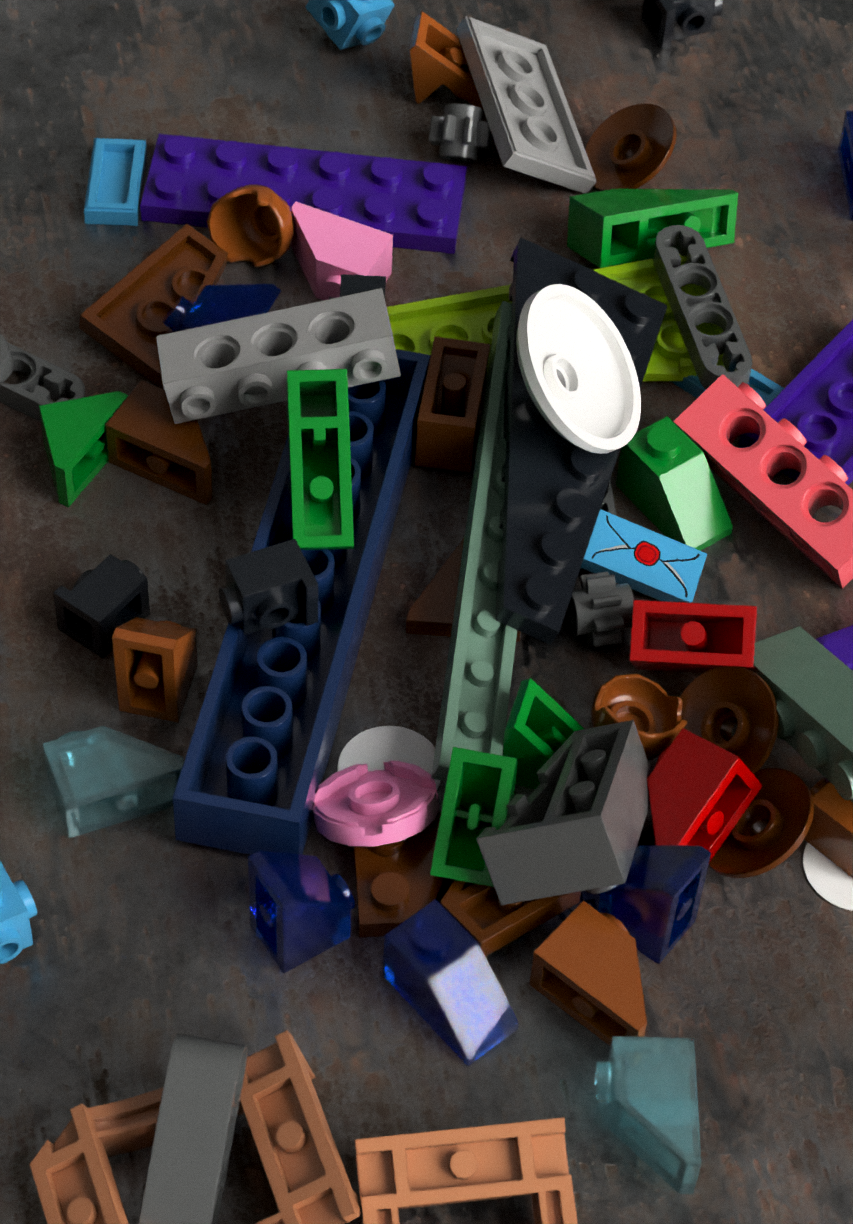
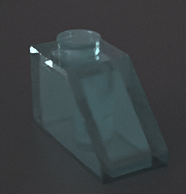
M100 726L87 731H72L56 740L43 743L47 779L69 838L173 807V795L185 760L183 756L106 726Z
M613 1036L608 1062H597L595 1074L596 1103H608L609 1130L679 1194H693L701 1167L694 1038Z

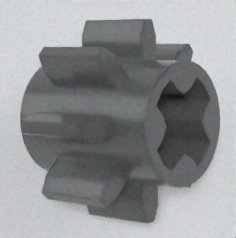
M446 104L444 117L431 116L428 141H431V145L440 146L439 158L460 163H476L478 150L490 151L492 132L488 122L482 121V108L465 104Z
M608 571L580 575L582 590L572 592L567 607L569 625L573 635L587 634V643L593 644L594 647L621 644L622 635L620 629L632 627L634 596L628 583L616 584L615 575H609Z

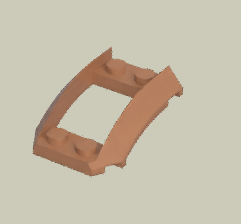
M286 1030L275 1036L276 1043L247 1057L237 1114L239 1116L245 1113L280 1211L255 1224H345L360 1217V1196L351 1187L313 1086L312 1080L316 1077L293 1036ZM163 1087L108 1104L87 1108L81 1103L70 1109L72 1119L54 1144L47 1140L30 1163L47 1224H129L108 1157L153 1146Z
M555 1118L355 1139L363 1224H399L398 1209L527 1195L532 1197L535 1224H578L571 1174L569 1175L565 1144V1119Z

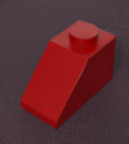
M634 600L630 662L635 669L700 673L715 667L754 669L757 606Z
M684 728L681 729L672 744L660 754L655 768L647 778L658 858L683 884L692 888L763 786L740 757Z

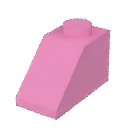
M295 201L291 207L295 227L291 247L316 298L328 300L329 297H340L341 274L385 276L386 281L392 274V234Z

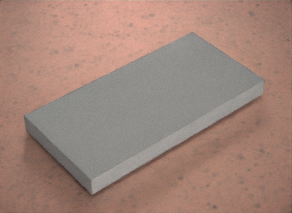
M465 16L456 28L503 166L584 194L588 193L597 181L547 46Z

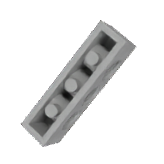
M382 288L156 336L162 382L175 424L287 401V370L347 369L348 387L401 376Z

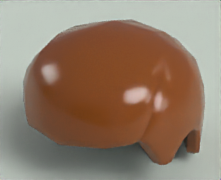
M256 184L237 187L212 203L207 218L211 241L228 253L227 261L230 263L249 261L254 263V267H261L273 263L290 249L295 228L290 207L284 199L269 187Z
M640 674L615 675L600 686L594 696L591 707L593 728L634 720L647 760L659 757L672 744L681 729L686 726L687 721L682 719V699L678 696H668L667 692L658 683Z

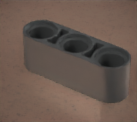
M177 1033L175 1036L166 1070L139 1224H218L247 1063L246 1045Z

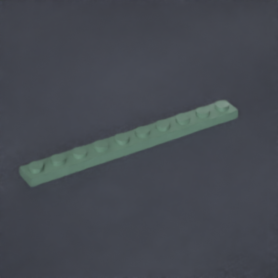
M502 301L494 320L431 778L447 782L453 747L496 755L503 754L504 732L517 637L516 629L495 620L498 562L502 557L503 529L499 528L500 511L504 506L505 482H501L502 466L506 461V439L503 438L505 375L510 364V343H507V328L511 323L512 303Z

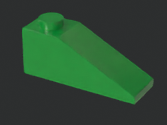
M609 189L569 196L567 247L598 267L603 268L653 258L658 232L672 225H683L694 229L701 235L707 248L734 243L738 192L718 189Z
M347 369L287 370V417L293 539H296L301 550L353 549L354 530Z

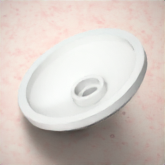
M554 284L532 294L522 308L516 338L518 362L531 399L548 424L570 443L586 451L598 454L609 453L623 447L633 438L638 428L641 414V395L633 360L618 329L595 301L576 288L563 284Z

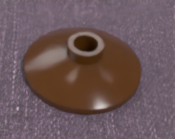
M648 103L631 105L608 117L594 131L585 147V151L597 181L593 186L596 190L637 189L655 177L665 166L675 146L676 127L671 116L663 108Z
M715 667L696 677L680 696L683 701L682 719L687 721L684 729L740 757L751 772L755 774L768 759L778 733L779 715L776 709L777 702L769 685L758 674L743 667ZM737 724L736 732L731 738L732 729Z
M780 768L759 769L754 774L763 786L708 864L712 870L730 878L753 877L777 867L796 851L810 829L814 815V801L808 786L795 773Z

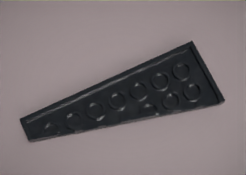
M520 237L510 258L514 265L513 282L509 287V301H512L511 323L507 328V343H510V364L505 375L503 438L506 439V461L502 466L501 482H505L504 506L500 511L499 528L503 529L502 557L498 562L495 620L551 645L560 631L620 448L603 454L586 451L560 436L541 415L528 393L518 362L516 338L522 308L532 294L549 285H568L583 292L603 309L618 329L633 360L639 387H641L668 305Z

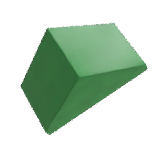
M116 391L39 406L43 443L60 504L69 508L109 461L105 424L129 395Z
M531 678L520 683L504 732L502 756L518 758L515 784L536 789L540 785L537 776L538 770L574 731L584 730L585 728Z
M453 747L430 875L494 887L476 838L486 827H495L496 830H499L511 817L507 804L514 798L518 758Z

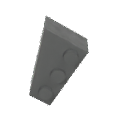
M634 720L574 731L538 770L537 776L540 785L531 795L526 798L525 794H516L507 804L511 817L501 828L496 830L495 827H486L476 838L501 905L585 890L592 894L603 893L615 888L619 884L626 883L650 805L647 778L652 772Z

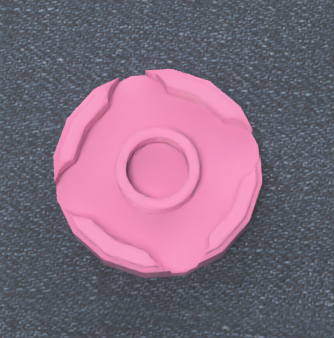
M401 761L383 762L384 770L368 772L367 764H357L338 771L322 782L316 791L312 810L317 831L332 842L348 846H380L409 838L423 831L437 816L440 804L434 778H431V774L419 766Z

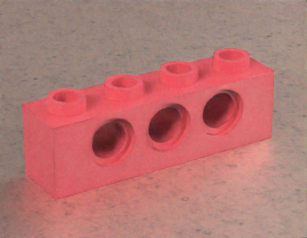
M722 374L673 422L704 452L709 467L715 474L843 589L853 579V489L845 483L848 480L846 473L829 456L823 455L818 459L805 448L804 445L807 443L805 437L790 421L782 418L777 423L763 410L766 407L765 402L748 384L742 382L737 387ZM743 433L759 435L758 440L749 447L738 448L732 445L735 438ZM784 469H795L800 472L799 477L787 485H779L772 481L773 477ZM833 505L842 509L840 516L831 522H819L813 518L815 512L823 506Z

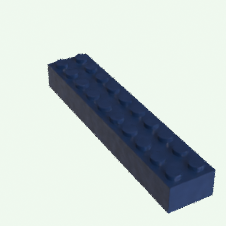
M396 349L401 373L400 377L348 387L354 548L301 550L318 583L317 623L306 626L303 618L300 617L290 620L278 628H265L244 635L238 622L232 624L228 622L173 795L175 838L177 841L300 864L313 818L312 805L314 806L315 794L318 786L323 782L414 454L417 438V420L431 355ZM288 437L251 552L293 539Z

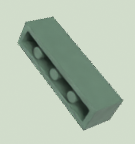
M800 626L755 642L754 669L748 670L753 671L764 679L775 696L777 702L776 709L779 715L777 738L784 739L802 756L808 767L817 769L828 779L843 799L853 802V671Z

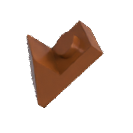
M421 11L415 18L410 45L416 103L420 104L438 87L444 84L457 97L465 99L473 106L483 109L459 37Z

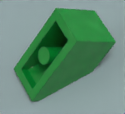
M668 416L635 433L633 438L621 447L616 486L666 537L702 551L732 534V522L704 452Z

